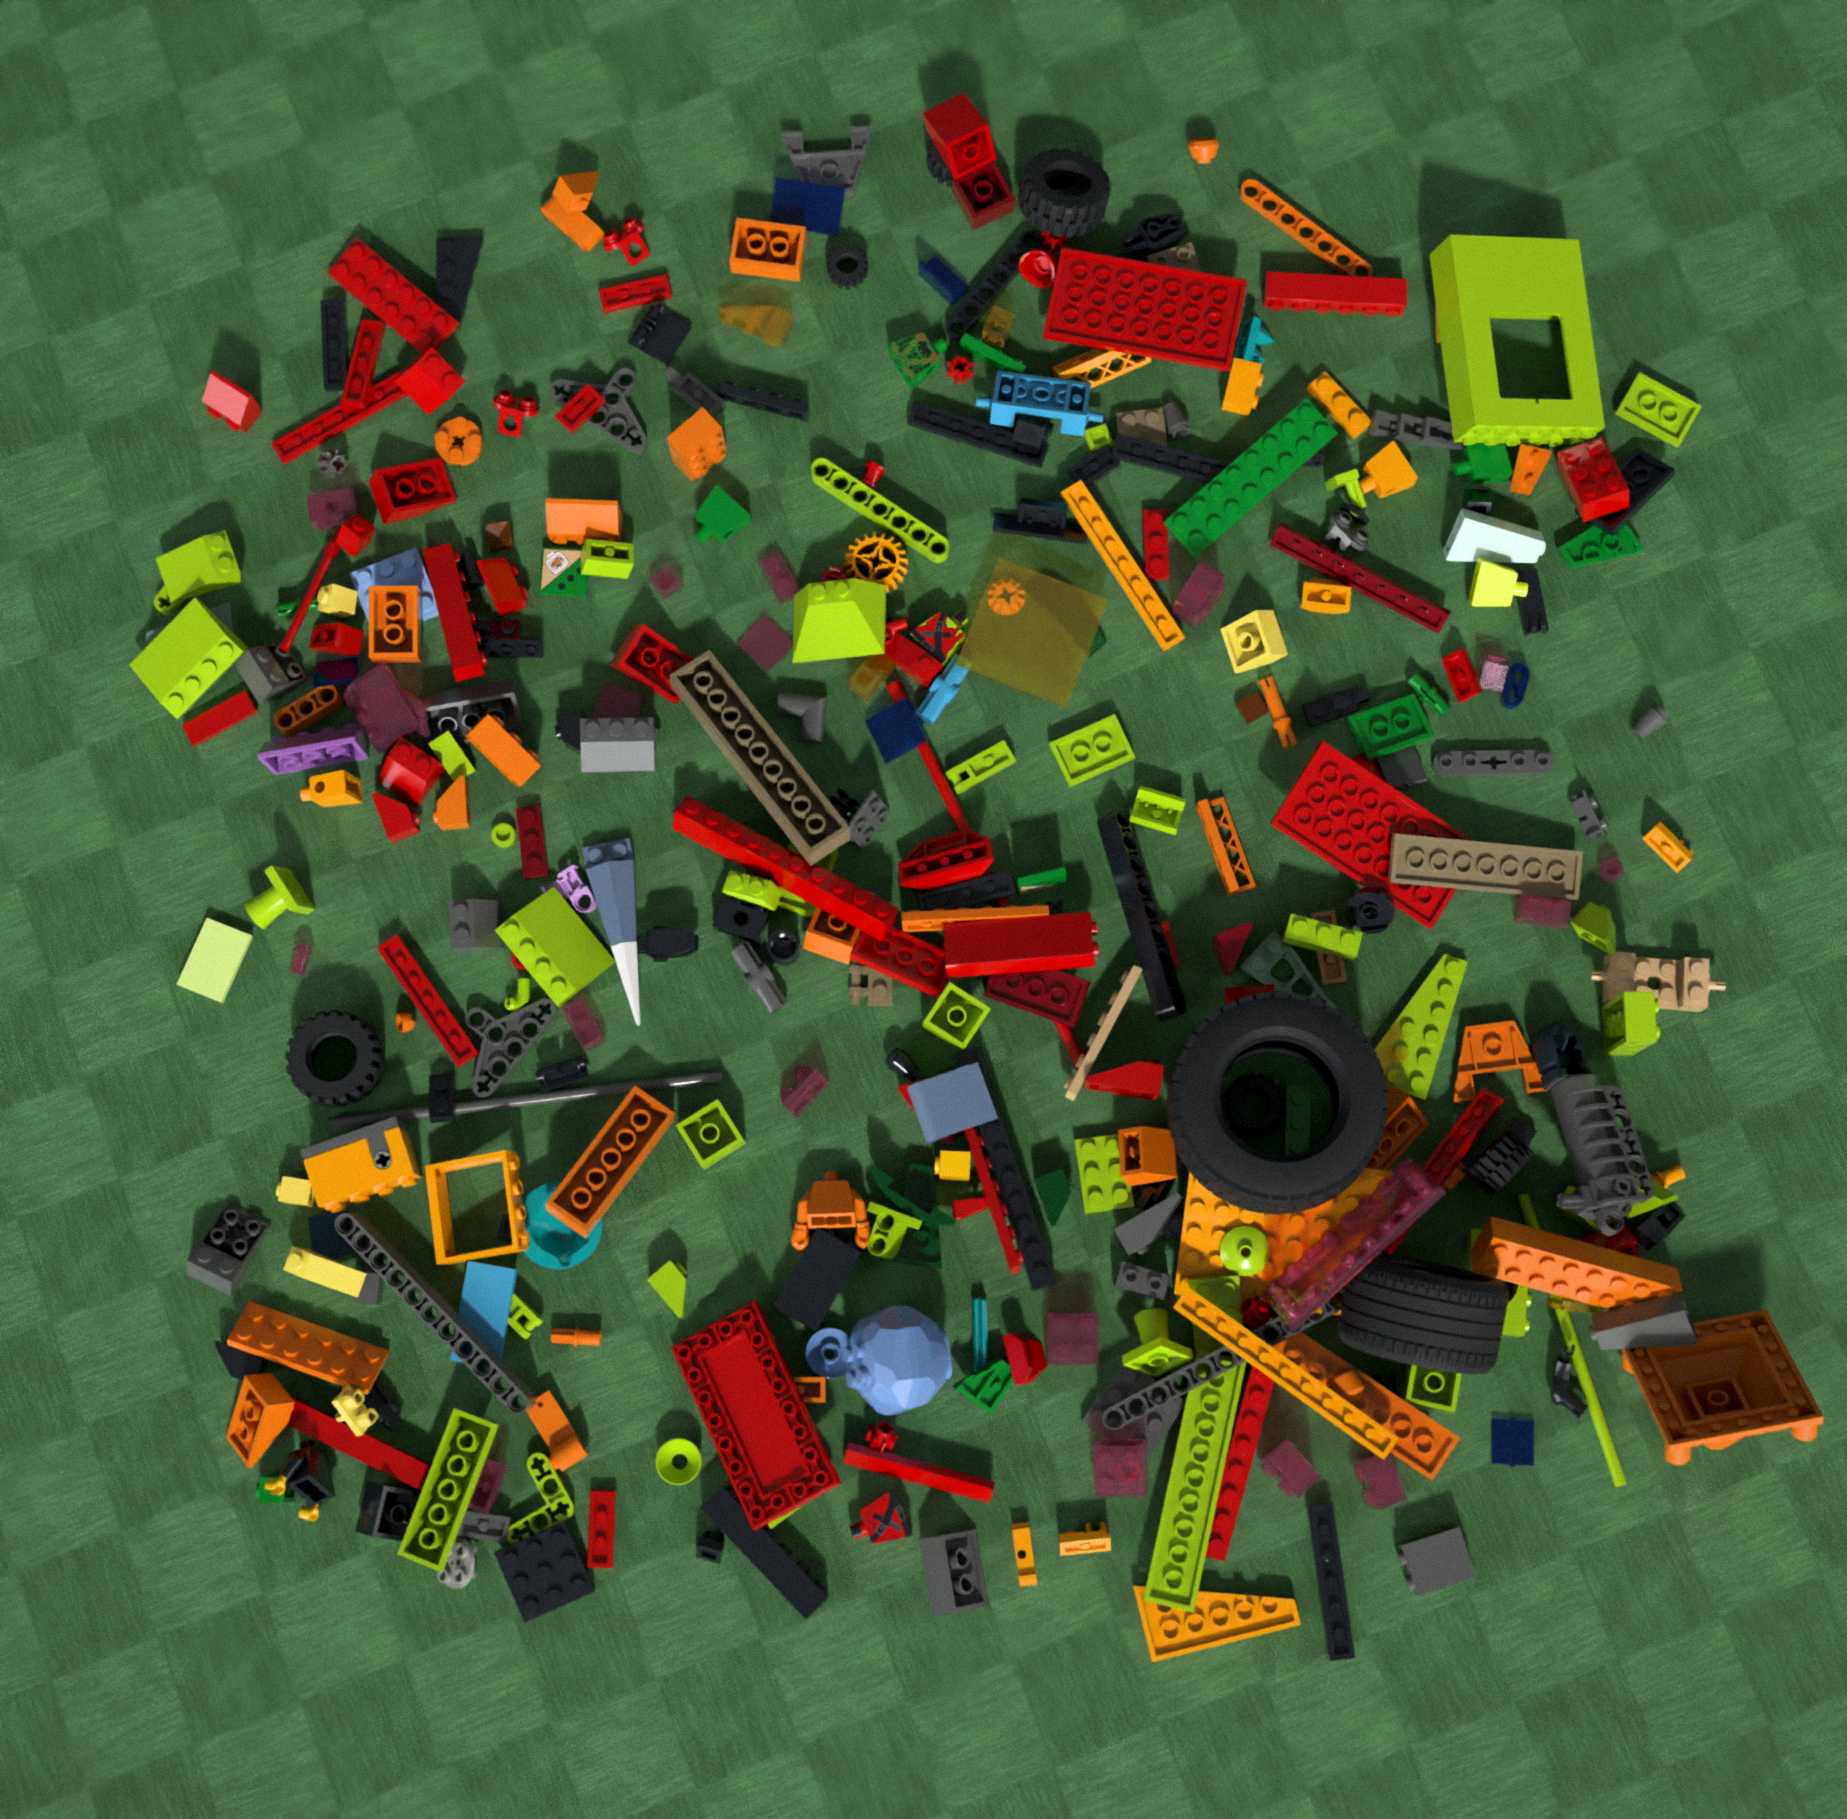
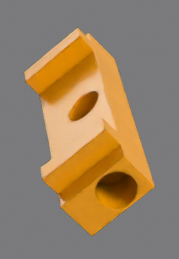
M1029 1522L1011 1524L1019 1586L1037 1584ZM1020 1550L1026 1552V1556L1023 1559L1017 1555Z

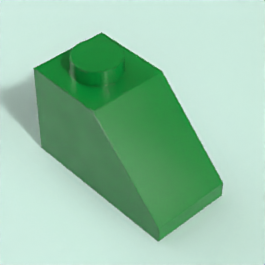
M260 1477V1482L256 1484V1497L259 1498V1503L295 1502V1491L287 1485L286 1480L285 1492L281 1495H271L272 1490L265 1489V1483L269 1479H278L279 1477Z

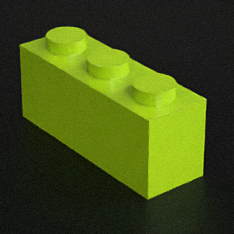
M1290 914L1282 942L1354 961L1358 955L1363 933Z

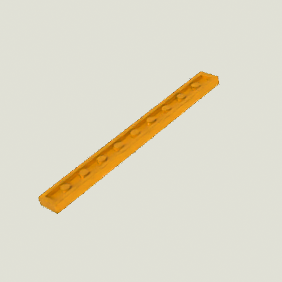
M1187 1287L1173 1308L1382 1460H1385L1399 1438L1191 1288Z

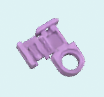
M571 865L560 872L557 877L562 880L557 879L547 887H541L543 894L552 887H555L563 898H570L575 909L579 912L589 913L597 907L592 888L588 885L585 886L576 870L579 868L577 865ZM583 895H588L591 898V904L586 909L580 905V899Z

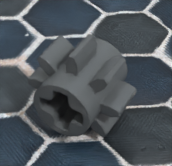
M330 448L329 452L321 451V456L316 460L320 468L319 473H325L327 478H335V475L343 476V471L348 466L344 458L345 454L338 453V449Z

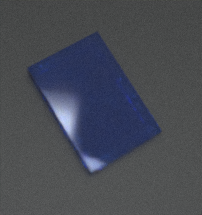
M776 177L770 222L804 226L806 231L839 236L846 189Z

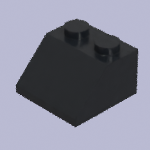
M367 1481L355 1532L372 1537L403 1541L421 1491Z

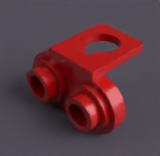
M629 217L623 221V228L617 232L614 229L603 235L604 241L602 245L606 251H613L620 247L629 265L634 266L648 257L650 252L639 235L645 228L642 220ZM630 242L638 244L641 248V252L637 257H631L629 254Z
M499 391V394L493 397V406L500 409L498 432L519 438L522 432L523 416L531 417L539 414V405L535 402V398L530 396L518 398L514 397L510 391ZM509 415L514 416L513 420L517 424L514 430L508 429L504 424L505 419L509 418Z

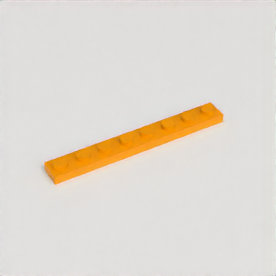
M1082 480L1061 491L1060 495L1068 504L1073 515L1162 650L1165 652L1184 640L1185 636Z

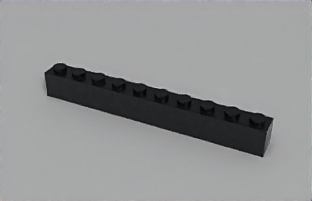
M976 1046L954 1053L957 1068L978 1062L998 1119L978 1125L977 1128L982 1136L984 1149L989 1157L994 1179L997 1180L1000 1190L999 1194L1008 1213L1009 1224L1012 1225L1016 1246L1020 1249L1024 1262L1022 1264L1031 1291L1034 1292L1055 1285L1057 1282L979 1048Z

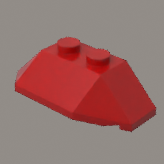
M963 829L921 841L909 852L905 859L898 863L901 886L932 891L980 878L994 861L991 839L972 830Z

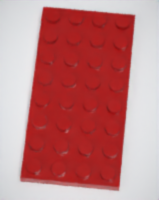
M1061 248L1043 339L1229 372L1247 280Z
M1324 741L1319 743L1269 823L1362 886L1385 888L1397 909L1428 929L1433 928L1456 889L1389 883L1388 872L1392 833L1473 841Z

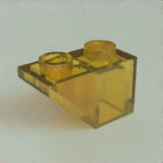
M883 654L871 655L862 662L848 680V688L868 703L897 665Z

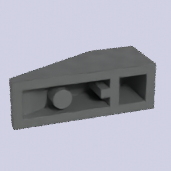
M1182 1191L1177 1192L1114 1229L1128 1255L1135 1253L1138 1257L1150 1250L1148 1245L1155 1241L1184 1197Z

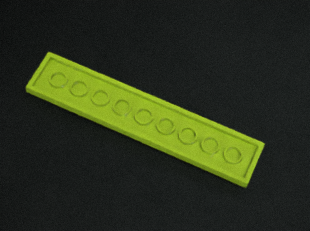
M1197 1349L1194 1362L1212 1352ZM1219 1354L1218 1360L1220 1364L1228 1366L1232 1362V1357ZM1246 1361L1187 1392L1145 1587L1144 1601L1194 1612ZM1199 1364L1196 1367V1373L1199 1377L1205 1378L1209 1376L1210 1369L1205 1364Z

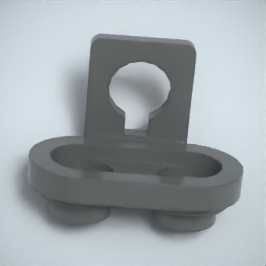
M1346 511L1334 512L1329 517L1333 528L1321 540V543L1328 546V541L1331 538L1336 539L1339 536L1341 541L1339 542L1338 552L1343 553L1349 545L1359 551H1363L1368 546V533L1362 528L1357 529L1351 523L1352 517Z

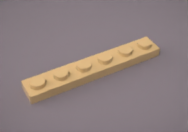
M1133 965L1130 972L1125 970L1119 982L1123 985L1120 992L1114 991L1108 1003L1112 1005L1109 1013L1103 1012L1097 1024L1101 1026L1098 1034L1093 1032L1087 1042V1046L1090 1047L1087 1055L1082 1053L1075 1067L1079 1068L1076 1076L1070 1075L1064 1088L1068 1089L1065 1095L1066 1098L1072 1101L1075 1100L1142 972L1141 968Z

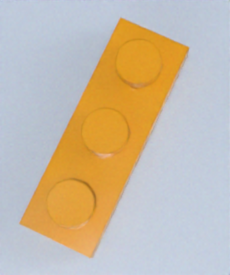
M1326 372L1307 386V390L1353 440L1370 427L1371 420Z

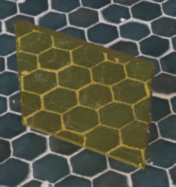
M999 557L980 606L975 610V618L956 665L1067 708L1086 657L1090 656L1089 649L1109 600Z

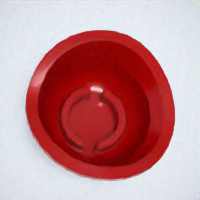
M1032 250L1021 257L1019 270L1030 284L1041 289H1047L1055 281L1059 261L1050 250Z

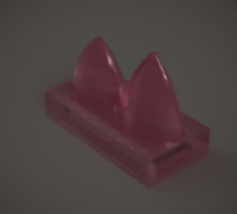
M803 1066L795 1067V1077L799 1086L797 1088L786 1086L780 1089L781 1104L795 1119L830 1084L816 1068L813 1070Z

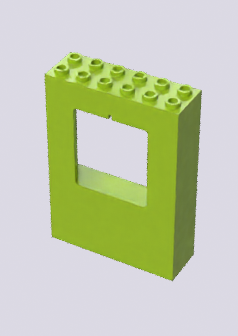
M1450 234L1429 255L1453 441L1463 443L1464 445L1485 443L1487 446H1492L1498 443H1506L1507 446H1515L1521 443L1528 444V446L1549 444L1551 447L1570 444L1571 447H1574L1595 437L1598 432L1605 428L1579 239ZM1490 318L1560 320L1571 400L1538 399L1536 401L1535 399L1500 397Z

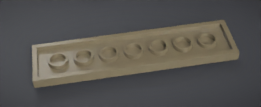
M1392 833L1388 882L1579 900L1583 851Z

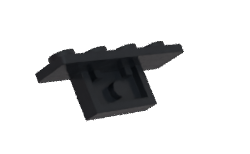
M1021 497L1018 516L995 513L992 528L994 532L1065 541L1075 544L1087 543V534L1080 524L1066 523L1068 504Z
M476 620L477 624L472 625L473 631H479L482 644L477 645L479 651H484L485 657H544L541 637H520L522 629L521 620Z

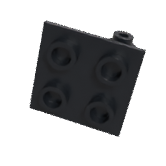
M657 303L656 306L652 304L629 339L628 344L668 366L692 326L665 312V307Z

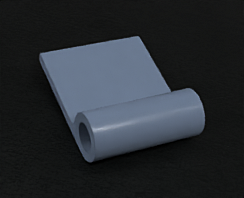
M978 1062L956 1068L953 1071L907 1087L927 1144L998 1119Z

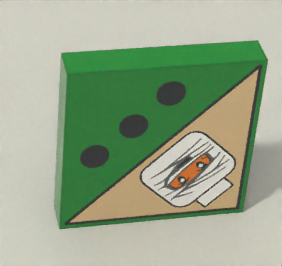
M542 547L539 595L587 597L589 575L581 574L580 553L582 549Z
M1065 867L1018 877L1016 882L1017 895L1021 896L1065 885L1067 877Z

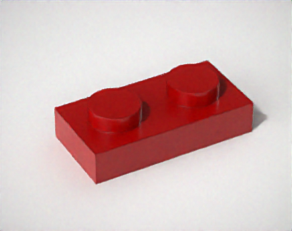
M587 383L555 415V419L573 435L605 403V399Z
M1459 649L1441 659L1458 703H1463L1482 693L1466 649Z

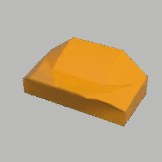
M1313 577L1310 582L1303 583L1301 608L1319 613H1348L1350 610L1352 587L1343 586L1341 582L1335 579Z

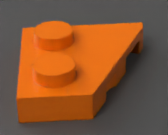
M1520 444L1510 491L1530 495L1552 451Z

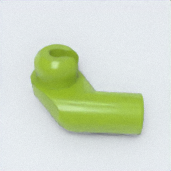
M518 979V992L512 997L506 998L504 1002L506 1009L515 1012L529 1002L530 979Z

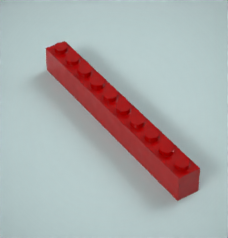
M687 795L675 810L673 830L764 879L773 881L779 887L882 942L894 926L898 911L897 907L817 864L810 866L804 857Z

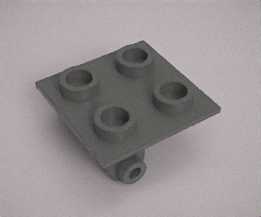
M873 790L848 823L851 838L849 841L852 843L855 841L862 850L872 841L874 833L886 821L890 812Z

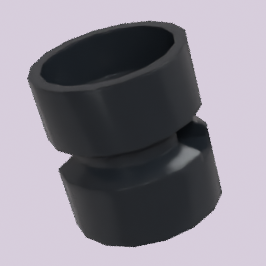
M781 929L772 933L768 938L767 948L774 963L780 966H790L797 961L800 956V945L794 933Z

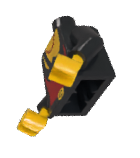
M304 1440L299 1444L300 1449L288 1455V1461L279 1472V1478L266 1481L265 1489L272 1490L271 1495H281L285 1492V1481L287 1480V1485L311 1504L310 1506H302L300 1508L299 1517L304 1518L306 1521H315L319 1517L318 1506H322L324 1501L335 1497V1491L328 1459L315 1449L314 1441Z

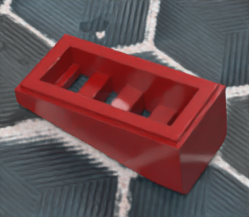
M997 1195L998 1201L1000 1203L1002 1201L1001 1196ZM985 1197L951 1201L953 1219L956 1221L989 1208Z

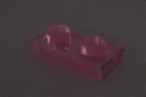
M778 551L757 562L780 604L790 600L800 591L799 586Z
M583 997L561 1008L584 1052L606 1041Z

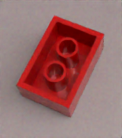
M1603 437L1557 452L1558 471L1583 522L1629 507V488Z

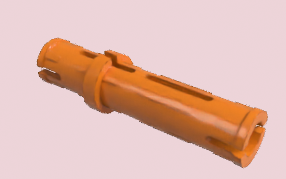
M1266 677L1270 687H1267L1265 679L1260 680L1259 685L1262 688L1274 720L1272 725L1278 731L1282 747L1284 749L1290 748L1287 738H1289L1292 746L1298 743L1290 726L1292 721L1286 715L1274 682V677Z

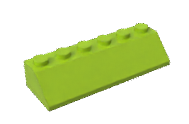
M456 1408L453 1409L397 1553L398 1555L443 1572L499 1427L498 1424L470 1412Z

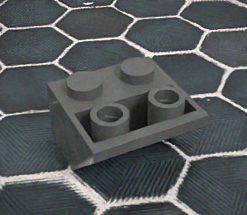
M282 641L247 649L235 665L259 704L278 700L309 679L291 650L283 651L280 649Z

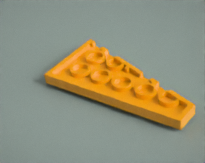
M1133 1585L1152 1662L1301 1625L1295 1600L1291 1598L1198 1591L1194 1612H1189L1144 1601L1143 1597L1146 1586Z

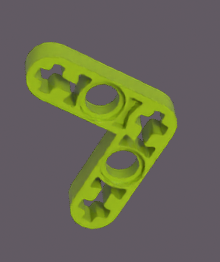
M544 1453L532 1454L527 1460V1468L547 1505L509 1527L507 1539L510 1544L519 1540L513 1539L514 1529L523 1530L528 1527L525 1524L527 1520L529 1521L530 1528L535 1533L543 1530L538 1529L534 1524V1519L539 1514L545 1515L548 1519V1524L544 1528L546 1529L561 1521L568 1520L575 1512V1505L557 1471L549 1462L548 1456ZM536 1457L539 1460H545V1463L542 1465L545 1472L549 1470L552 1472L551 1475L544 1476L540 1481L538 1479V1476L542 1475L540 1469H534L532 1466L535 1464L534 1459ZM548 1479H554L558 1484V1489L553 1494L547 1493L544 1489V1484ZM559 1502L563 1504L568 1503L570 1506L567 1509L568 1514L566 1516L563 1513L554 1516L557 1519L554 1523L552 1515L547 1509L551 1507V1512L559 1509ZM531 1531L523 1534L522 1538L530 1536Z

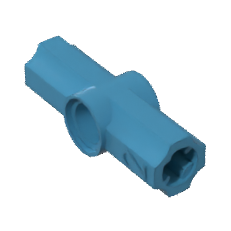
M955 654L943 673L937 676L928 691L929 694L916 712L920 719L933 725L945 706L951 703L960 688L959 685L972 667V664L966 658Z

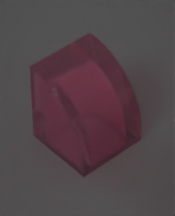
M1489 653L1483 654L1478 679L1480 688L1502 692L1509 667L1508 657Z

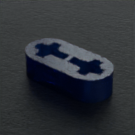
M1522 663L1513 664L1505 676L1500 701L1507 709L1517 708L1524 699L1530 672L1527 666ZM1516 670H1519L1520 675L1524 676L1519 679L1518 683H1514L1515 675L1512 674ZM1512 689H1516L1514 697L1518 699H1515L1513 703L1509 702L1510 698L1506 695H1509Z

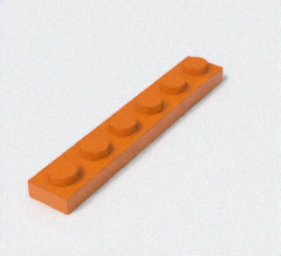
M1033 904L1023 907L1009 905L1002 908L985 906L981 909L961 907L956 910L938 908L932 911L910 910L908 912H901L903 932L944 930L945 923L1049 915V905Z

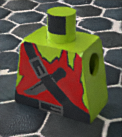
M941 611L910 632V639L943 664L944 669L964 643L965 633L961 628L969 620L961 611H958L951 618Z

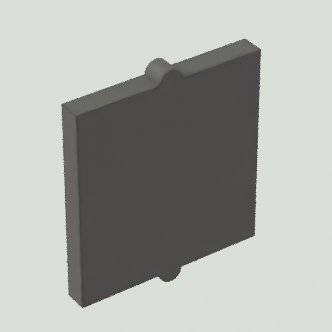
M1414 746L1376 759L1385 782L1395 789L1405 786L1409 788L1410 785L1427 781V776Z

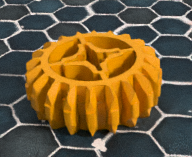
M876 532L872 533V538H868L867 534H863L864 541L856 538V546L849 545L848 549L851 553L845 554L847 562L844 563V568L848 570L846 575L849 578L885 585L887 594L889 593V586L896 590V582L902 583L904 581L902 575L907 574V569L904 566L908 565V559L904 558L906 551L900 550L902 544L900 542L894 544L895 538L893 536L886 540V533L884 532L880 538H877ZM875 548L873 553L863 554L865 551ZM884 550L894 557L896 564L890 563V560L883 557ZM879 556L880 565L878 564V567H875L873 572L872 563L877 561ZM856 564L862 565V568L869 571L868 578L858 571ZM880 574H889L887 577L877 580Z

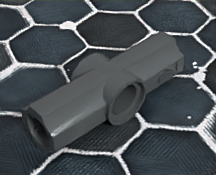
M747 941L737 946L731 952L732 957L743 971V976L754 993H757L768 1012L772 1014L788 1004L781 990L775 984V979L764 962H761L750 943Z

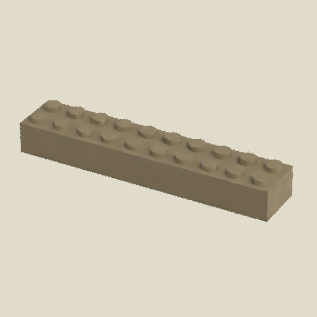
M710 650L670 674L673 691L810 866L851 840L848 824Z

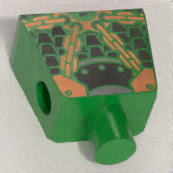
M925 333L915 334L888 344V353L910 390L939 369L940 359L938 354L948 350L942 337L930 342Z

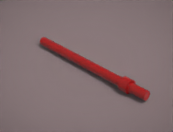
M341 527L337 528L332 540L328 541L324 549L325 554L280 645V649L283 651H289L333 558L338 556L341 547L336 543Z

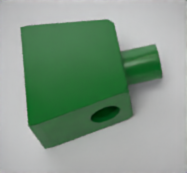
M1485 443L1468 445L1462 453L1463 460L1452 463L1455 476L1467 473L1470 483L1473 485L1508 482L1513 475L1504 443L1487 446Z
M716 485L695 515L696 521L701 527L693 536L702 545L711 536L719 543H723L751 522L750 514Z

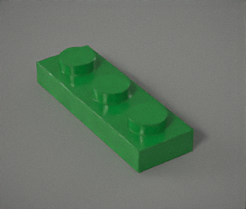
M964 333L960 340V349L999 371L1026 374V366L1020 359L1016 357L1010 358L1000 348L996 346L990 347L983 343L980 337Z
M1285 1086L1284 1156L1296 1155L1310 1149L1311 1086Z

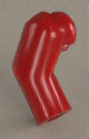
M905 617L886 622L885 645L892 643L897 631L908 628Z

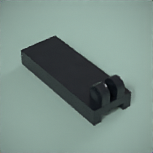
M1537 569L1516 571L1518 573L1517 581L1528 583L1526 597L1516 596L1523 635L1527 636L1539 632L1547 633L1549 627Z

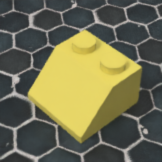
M1255 610L1220 629L1235 673L1271 664L1288 655L1273 610Z

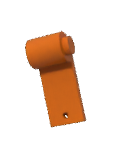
M548 1390L538 1396L534 1407L526 1412L550 1449L549 1462L555 1470L559 1468L563 1472L589 1454L551 1391Z

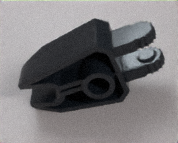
M1168 213L1141 219L1138 229L1124 235L1122 242L1124 245L1138 242L1129 248L1130 255L1134 257L1145 253L1147 257L1148 255L1176 246L1186 235L1188 226L1181 225L1182 216Z
M654 926L653 929L646 930V936H637V953L652 957L654 962H667L668 958L688 957L699 950V936L679 928L668 929L667 926Z

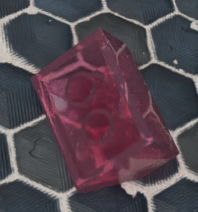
M386 662L381 663L352 681L342 694L378 754L392 750L400 737L407 740L422 722Z

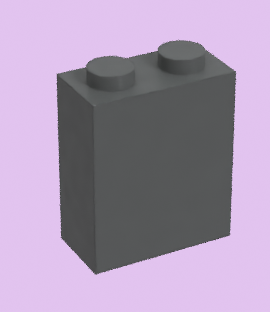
M1451 1527L1397 1544L1399 1551H1396L1397 1559L1400 1566H1405L1407 1576H1404L1406 1586L1409 1591L1413 1590L1415 1595H1421L1476 1577L1460 1527Z

